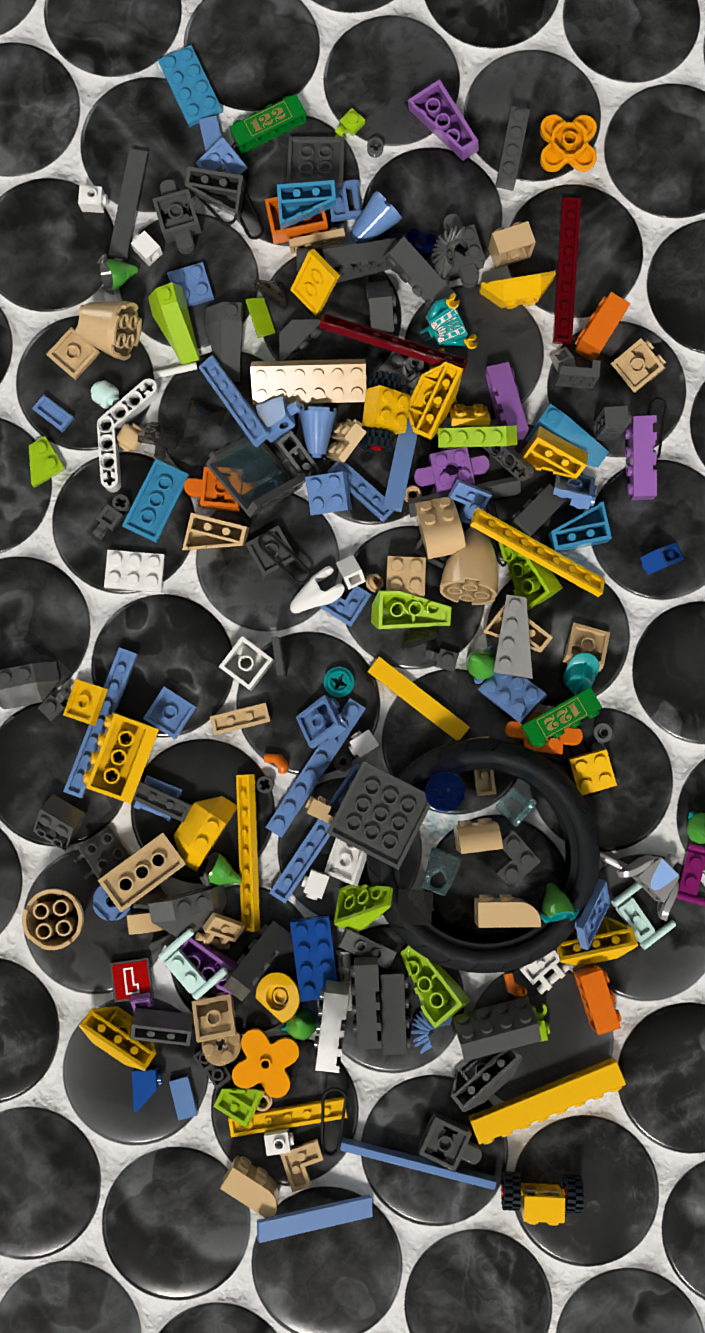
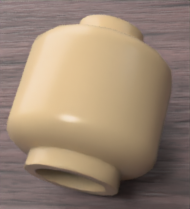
M135 423L132 425L124 424L116 436L118 445L128 452L138 450L145 439L144 434L141 432L143 429Z

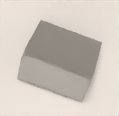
M567 347L549 354L557 372L560 362H563V365L576 366L575 357Z

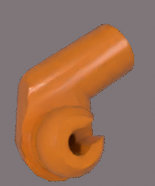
M264 753L265 763H274L280 774L288 772L289 763L283 755Z
M513 972L503 974L508 993L517 998L527 995V989L514 981Z

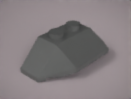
M57 661L32 663L0 670V707L6 710L44 702L60 681Z
M211 885L148 903L152 923L178 938L189 928H192L194 933L202 931L203 925L211 914L215 912L221 915L228 901L224 885Z
M513 1048L464 1061L455 1070L451 1097L463 1112L485 1103L514 1076L523 1059L522 1056Z

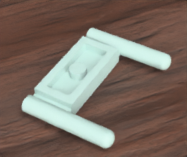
M635 882L614 898L611 903L625 924L632 926L636 940L646 950L676 926V922L670 920L655 932L634 898L631 897L642 888Z
M189 928L158 956L165 962L164 964L185 989L192 994L193 998L198 1000L226 976L228 970L223 967L206 981L203 974L185 953L179 949L183 943L194 935V930Z

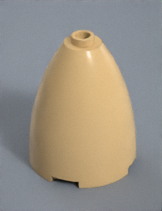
M470 527L464 532L466 547L449 555L440 583V593L445 598L457 603L460 599L466 602L472 601V605L489 604L495 601V597L498 594L497 558L490 537Z

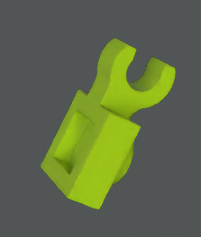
M351 108L339 120L340 126L335 130L337 133L335 137L345 138L348 133L354 136L365 125L366 120Z
M542 1003V1011L536 1012L535 1006L532 1005L539 1025L541 1040L547 1041V1034H550L548 1022H545L543 1019L547 1013V1007Z

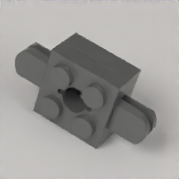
M168 179L160 184L162 196L152 200L165 242L175 241L181 253L189 254L195 248L193 235L202 232L189 189L179 191L175 181Z
M457 214L447 215L443 223L444 230L450 233L451 228L454 227L455 229L456 226L460 230L462 228L460 217ZM473 224L465 227L464 241L455 246L454 266L447 274L449 278L460 276L462 285L465 288H473L477 285L479 280L477 270L484 267L486 260Z

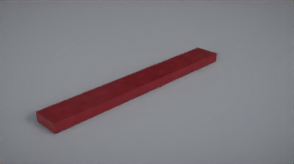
M562 197L552 344H572L581 198Z
M323 314L319 328L436 366L448 362L463 368L462 374L465 372L467 359L329 314Z

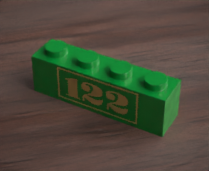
M296 94L286 96L282 101L270 104L264 110L253 112L249 117L235 121L229 126L231 136L240 154H243L307 123L306 112Z
M590 687L524 723L520 728L530 746L536 745L539 748L547 744L548 741L546 739L551 736L557 738L565 733L564 729L569 726L573 729L582 724V719L586 717L591 719L599 715L598 710L602 709V706Z

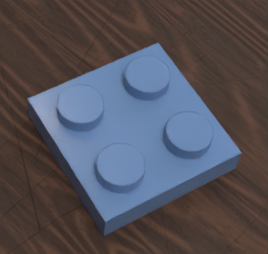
M203 262L167 273L170 283L173 282L183 287L187 307L214 300Z
M163 687L143 719L176 740L197 707L168 688Z

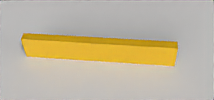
M378 657L367 671L454 740H461L470 728L382 658Z
M344 1096L324 1100V1122L342 1118ZM321 1100L272 1108L266 1111H256L248 1127H244L228 1116L231 1138L321 1123ZM347 1109L345 1111V1118H348Z

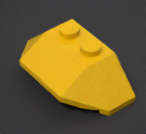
M555 271L482 282L479 293L500 308L513 309L518 305L524 304L525 306H532L543 296L553 282L556 273Z
M444 362L440 366L421 375L410 398L408 418L414 433L431 440L438 432V428H442L458 393L463 368Z
M224 796L194 802L185 822L180 824L174 834L178 854L186 865L196 872L237 810V805Z
M604 917L589 950L580 947L576 928L556 949L561 963L584 966L617 959L636 948L638 943L632 926L625 925L609 917Z
M118 1006L91 1009L79 1025L93 1044L126 1066L145 1071L156 1055L153 1042L130 1039L133 1016Z

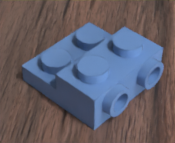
M581 474L577 479L556 475L553 494L561 498H571L570 505L577 509L589 510L590 506H594L597 486L594 485L595 478Z
M324 695L296 716L310 748L314 749L327 738L333 740L347 729L345 726L347 719L342 713H339L338 708H340V705L336 699H331Z

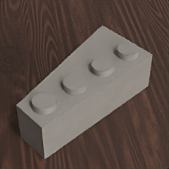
M506 594L493 672L533 679L526 597Z

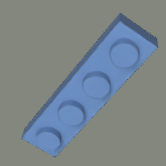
M335 462L327 472H347L350 493L384 523L394 512L393 510L383 509L385 497L346 462Z

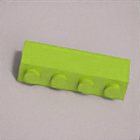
M517 425L438 428V448L517 445Z

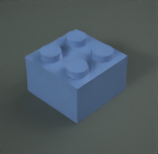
M341 471L305 477L310 515L352 510L347 472Z

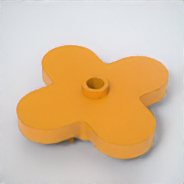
M557 115L545 117L540 126V135L548 143L540 156V164L543 169L548 172H557L568 163L578 172L590 171L597 160L596 151L588 144L596 133L597 125L595 120L590 116L581 115L572 122L566 123Z
M259 1028L247 1030L241 1039V1047L246 1058L238 1062L232 1071L234 1084L239 1088L248 1089L261 1083L269 1096L273 1098L283 1097L290 1088V1077L285 1068L297 1060L299 1056L298 1043L290 1037H282L275 1042H270L263 1030ZM268 1061L269 1066H264L262 1062Z

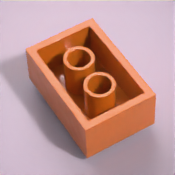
M278 197L265 199L273 244L289 242V239L297 235L307 236L316 231H328L325 211L281 230Z
M613 292L608 297L604 296L587 325L575 342L577 348L574 352L590 362L596 360L631 303Z
M595 963L573 970L590 1027L597 1035L620 1029L619 1022L622 1021L619 1010H616L613 1002H616L612 990H609L607 986L609 978L606 971H603Z

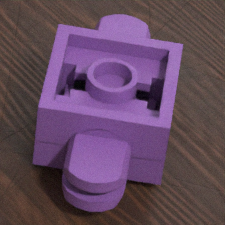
M467 447L432 453L428 459L430 466L418 468L415 471L414 481L421 487L434 484L435 493L451 490L457 479L475 485L474 476L487 472L489 460L484 455L469 458Z

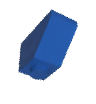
M677 543L661 547L640 557L642 567L648 575L684 560Z
M159 1065L148 1066L145 1071L136 1068L132 1070L134 1112H138L158 1089L159 1085L162 1084V1071H159Z

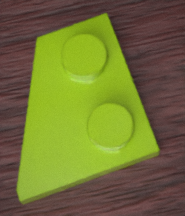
M46 436L29 445L31 484L34 488L65 470Z
M222 1088L213 1107L244 1127H248L265 1091L260 1089Z

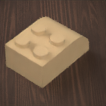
M447 496L415 503L416 518L428 559L452 555L466 547L462 524L453 499Z
M491 818L477 819L478 823H472L470 820L458 821V825L453 826L456 850L461 854L503 849L499 824L492 821Z
M480 894L479 898H474L475 924L479 928L541 927V919L537 910L523 899L514 898L511 894H500L499 898L491 897L490 894Z
M236 1155L224 1175L220 1189L264 1218L275 1216L279 1199L277 1183L268 1175L265 1169L257 1168L251 1164L248 1158Z

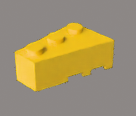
M541 426L538 427L520 453L523 458L535 467V470L552 471L553 474L574 479L578 478L587 466L588 461L587 452Z

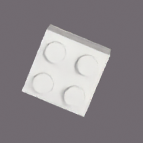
M242 636L220 664L219 668L252 691L274 660Z

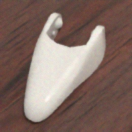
M327 566L320 570L304 585L290 604L292 613H300L314 607L327 605L336 601L343 594L345 589L343 584H338L327 591H322L317 583L333 573L332 566Z

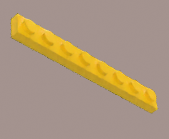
M480 508L473 512L470 523L471 527L593 595L599 597L603 594L605 579Z
M255 774L236 775L239 873L242 877L240 883L241 922L246 927L244 931L257 932L260 931Z

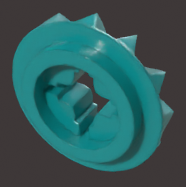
M343 667L330 669L324 677L325 690L333 697L341 698L347 696L354 687L352 673ZM341 675H343V677H342V678H343V679H342V682H343L345 685H347V686H344V685L341 686V685H340V686L335 690V688H336V687H335L336 683L333 682V680H331V678H333V679H339V677H341Z

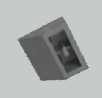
M52 794L40 808L33 832L50 841L56 847L66 851L80 829L86 813Z

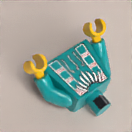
M452 293L449 298L446 297L435 301L425 317L429 326L420 331L423 340L427 341L435 337L439 345L476 348L478 342L474 343L472 341L477 336L471 334L469 338L467 337L468 333L456 309L460 303V300L454 301L456 294Z

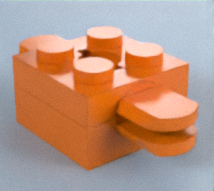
M204 467L203 479L188 478L184 483V490L187 495L201 497L200 505L202 509L240 512L241 506L208 467ZM217 468L239 495H244L258 487V485L253 483H243L244 474L242 470Z
M533 712L524 723L532 720L533 718L541 715L542 713ZM512 720L505 725L504 729L508 738L522 740L521 745L541 753L563 754V744L578 745L583 739V733L579 728L575 727L572 729L569 726L564 729L565 733L557 738L551 736L546 739L548 741L547 744L537 748L536 745L530 746L520 728L521 724Z

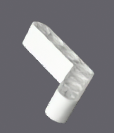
M144 379L97 421L101 483L109 492H117L121 488L119 445L116 436L124 424L132 421L159 397L160 390L153 379ZM134 399H140L137 405L131 404ZM120 411H126L123 417H117ZM111 423L110 429L103 430L105 424ZM107 442H113L110 448H104ZM114 460V464L111 467H106L107 461ZM111 477H112V479H113L114 481L111 483L112 485H109L108 483L111 482Z

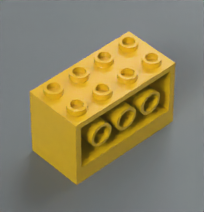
M112 711L111 715L107 714L103 724L106 727L104 733L100 732L96 742L99 745L98 749L92 752L89 760L91 764L90 770H85L82 780L85 788L131 804L159 729ZM127 733L128 740L122 742L120 736ZM120 751L122 757L115 760L114 753ZM113 770L115 775L108 778L106 773Z

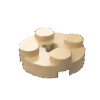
M239 1033L234 1036L202 1042L201 1047L206 1060L216 1066H224L233 1062L241 1049ZM224 1040V1044L227 1045V1047L218 1050V1045H216V1042Z

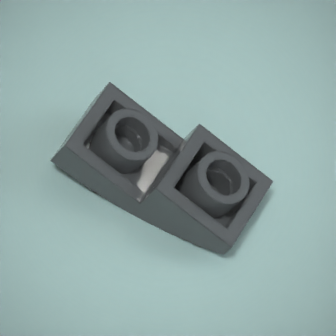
M202 1049L193 1055L203 1073L207 1074L216 1089L219 1090L232 1079V1073L226 1064L224 1066H216L209 1063Z

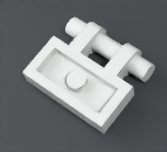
M553 950L545 957L519 969L532 985L538 980L542 983L536 988L542 994L546 990L549 991L552 988L551 985L559 978L565 977V973L570 968L566 963L560 968L557 966L560 959L557 952ZM553 969L555 972L545 979L544 975Z

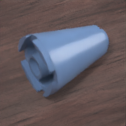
M376 191L352 228L351 233L353 235L351 238L357 244L370 242L400 222L402 217L392 204L390 205L386 198Z
M308 406L306 410H303V407H301L302 411L299 414L306 451L308 454H311V458H322V454L327 452L337 408H333L330 411V407Z

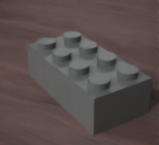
M528 996L452 1016L464 1061L542 1041L539 1025Z

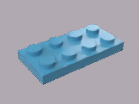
M192 45L158 59L163 74L189 127L198 124V119L223 113Z
M155 459L122 527L158 543L184 491V483L191 476Z

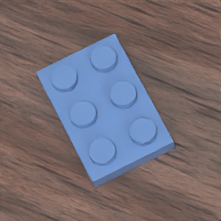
M494 673L478 689L480 693L521 725L524 724L547 697L544 691L525 677Z
M598 879L591 898L588 900L581 916L577 917L575 921L577 939H579L580 947L585 950H589L611 903L607 882L602 879Z

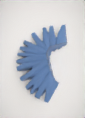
M420 1010L419 1013L422 1018L416 1014L419 1020L414 1018L413 1020L416 1023H412V1026L419 1028V1030L411 1031V1034H420L413 1040V1043L417 1042L415 1047L424 1043L420 1054L432 1047L428 1034L435 1028ZM452 1017L449 1018L447 1021H445V1022H444L443 1024H441L439 1027L445 1026V1025H449V1026H450L451 1021H452L453 1018H452Z

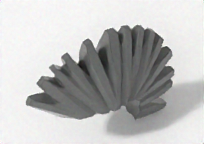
M458 226L455 229L452 227L450 233L447 230L444 231L445 239L439 236L440 240H436L438 244H434L437 248L432 249L434 251L432 257H436L432 261V263H436L434 269L443 278L446 277L454 266L455 246L464 241L465 227L463 226L460 230Z

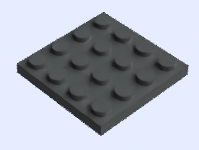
M363 761L327 833L399 870L435 797Z

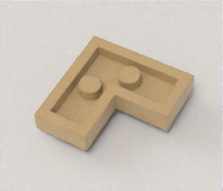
M318 1139L292 1147L290 1153L280 1154L292 1193L311 1186L306 1166L324 1160Z

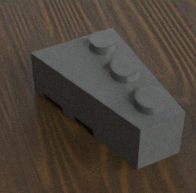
M187 166L186 189H189L191 194L240 220L246 185L244 176Z

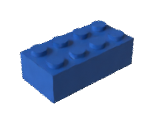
M330 914L292 919L290 921L300 1002L320 999L321 988H325L326 980L338 981Z

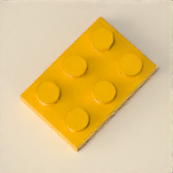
M313 248L308 252L290 290L317 316L324 308L340 275Z

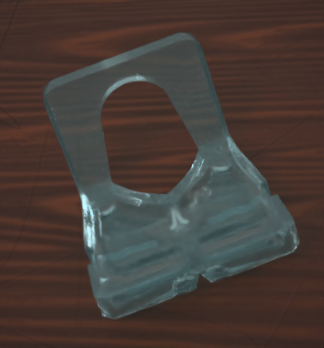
M511 788L495 808L509 819L515 827H518L537 802L534 799L527 800L518 791ZM508 798H514L524 804L515 816L505 806V801Z
M433 847L430 851L427 872L421 887L445 896L452 886L462 858L450 853L447 854L445 851ZM438 872H442L446 884L441 888L432 887L430 885L431 877Z

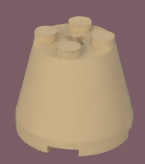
M129 301L90 302L85 306L81 305L78 310L79 320L75 330L76 335L116 359L127 360L131 357L130 352L133 346H138L141 336L142 318H138L137 313L139 307L137 304Z
M57 888L47 889L34 895L28 902L22 915V926L27 938L45 950H58L68 946L79 936L84 924V912L78 899L70 892Z

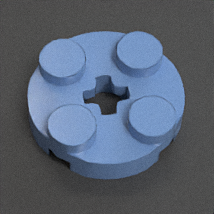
M120 883L122 890H129L126 885ZM102 886L96 889L93 896V909L100 918L113 921L119 920L128 914L131 906L120 912L114 904L111 906L108 904L110 901L108 899L109 896Z

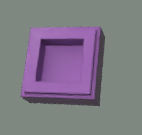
M150 993L130 995L133 1011H135V1008L154 1010Z

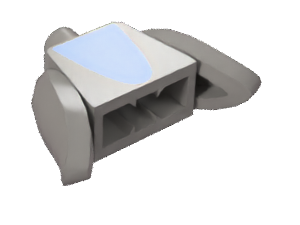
M670 853L665 859L645 855L632 861L624 868L617 870L618 877H632L655 901H658V916L660 919L667 921L679 892V874L673 869L678 859Z

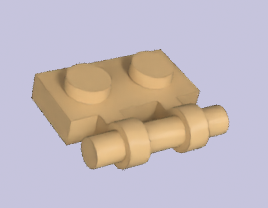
M213 912L202 927L204 933L197 932L195 939L204 945L210 944L216 949L228 950L230 948L228 941L236 942L246 927L243 922Z

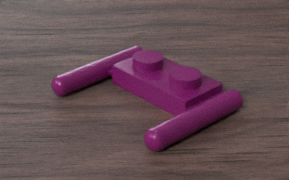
M691 842L688 843L678 881L679 892L676 899L705 906V898L696 896L705 866V846Z

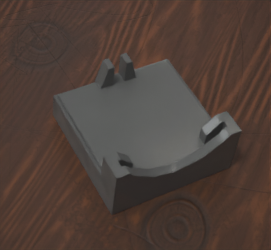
M593 360L591 368L563 365V362H560L558 373L555 377V386L592 389L600 376L601 361Z

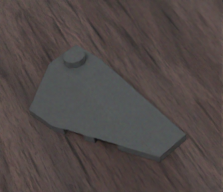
M221 302L206 308L205 327L213 355L234 383H240L244 310L242 302Z

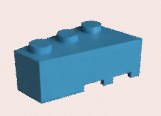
M334 180L277 184L281 230L336 206Z
M604 501L552 530L548 534L550 548L556 552H563L607 543L611 540L612 537Z

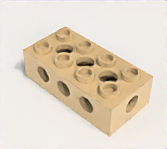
M161 833L97 881L118 910L123 912L186 865V863L164 833ZM160 855L163 857L164 862L161 866L153 864L152 859L154 856ZM139 867L147 869L148 874L145 878H139L136 875V870ZM123 879L131 881L132 886L129 890H122L120 888V882Z

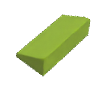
M264 297L246 299V305L257 338L274 334L275 329Z

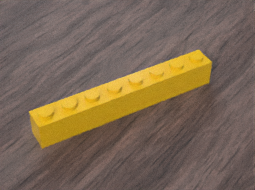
M612 1057L470 1115L469 1120L478 1143L489 1144L494 1141V1138L509 1136L513 1133L512 1131L519 1128L521 1130L526 1129L533 1122L546 1121L549 1119V1116L555 1113L557 1115L563 1114L570 1107L584 1105L587 1100L602 1098L604 1093L609 1091L617 1092L626 1083L617 1061Z

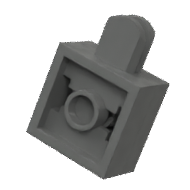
M433 1111L418 1145L419 1155L453 1171H456L460 1160L475 1165L482 1157L479 1145L469 1141L472 1135L470 1127Z

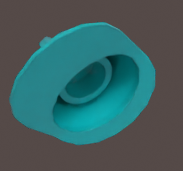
M585 652L576 654L571 658L564 673L563 681L574 695L592 687L599 671L598 659L594 655Z

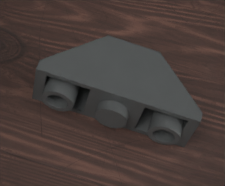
M319 319L292 320L279 333L280 361H294L295 355L299 351L303 352L308 347V342L321 334L322 328H319Z

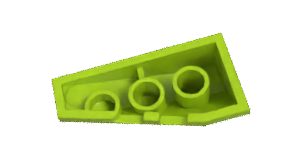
M172 282L155 288L148 297L152 316L182 365L199 361L200 356L183 287Z
M498 542L503 559L507 562L510 571L508 573L509 579L512 578L514 584V595L526 597L527 611L549 599L563 588L552 571Z
M399 590L378 591L372 603L371 623L377 629L450 626L451 606Z
M351 884L339 888L334 925L344 930L345 928L353 931L364 929L391 907L393 888L386 886L370 887L368 885L354 886Z
M409 945L401 952L407 972L413 980L415 993L418 994L422 1004V1012L435 1029L471 1001L458 983L438 963L425 958Z

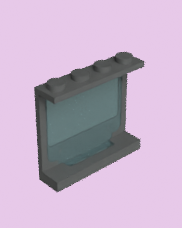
M244 435L240 436L234 443L228 442L220 450L218 448L213 450L209 454L210 458L206 463V466L249 517L299 490L306 482L305 477H307L302 473L294 478L265 442L255 447L249 438Z

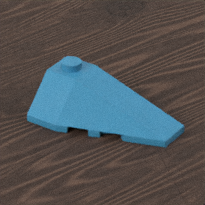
M552 404L548 406L526 438V441L529 442L538 427L541 426L587 452V465L597 468L609 453L607 449L577 423Z

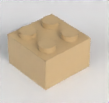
M528 221L524 223L516 222L511 227L505 229L503 227L498 228L492 233L488 250L495 269L531 257L536 241Z
M388 556L386 590H399L424 598L426 558Z

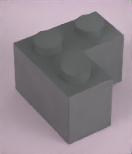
M388 280L366 283L370 328L384 333L394 332V324H397V315L393 313V307L396 306L393 287L389 286Z
M514 830L508 831L502 837V850L509 858L495 870V873L510 889L541 862Z

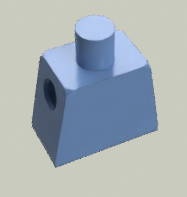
M279 396L256 405L257 416L271 434L267 440L271 443L295 427L294 414L302 411L301 405L297 400L289 403L283 396Z

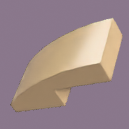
M143 911L126 915L129 935L164 930L152 923L150 912Z

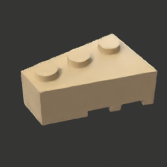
M191 513L182 550L245 546L250 527Z
M504 605L483 630L484 633L499 638ZM528 618L530 649L541 653L553 637Z

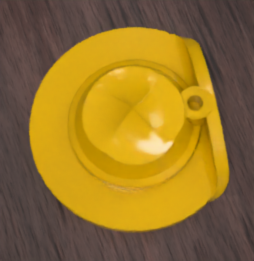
M282 972L270 973L259 982L256 990V999L281 1023L290 1020L296 1014L300 1005V992L296 982L289 975Z

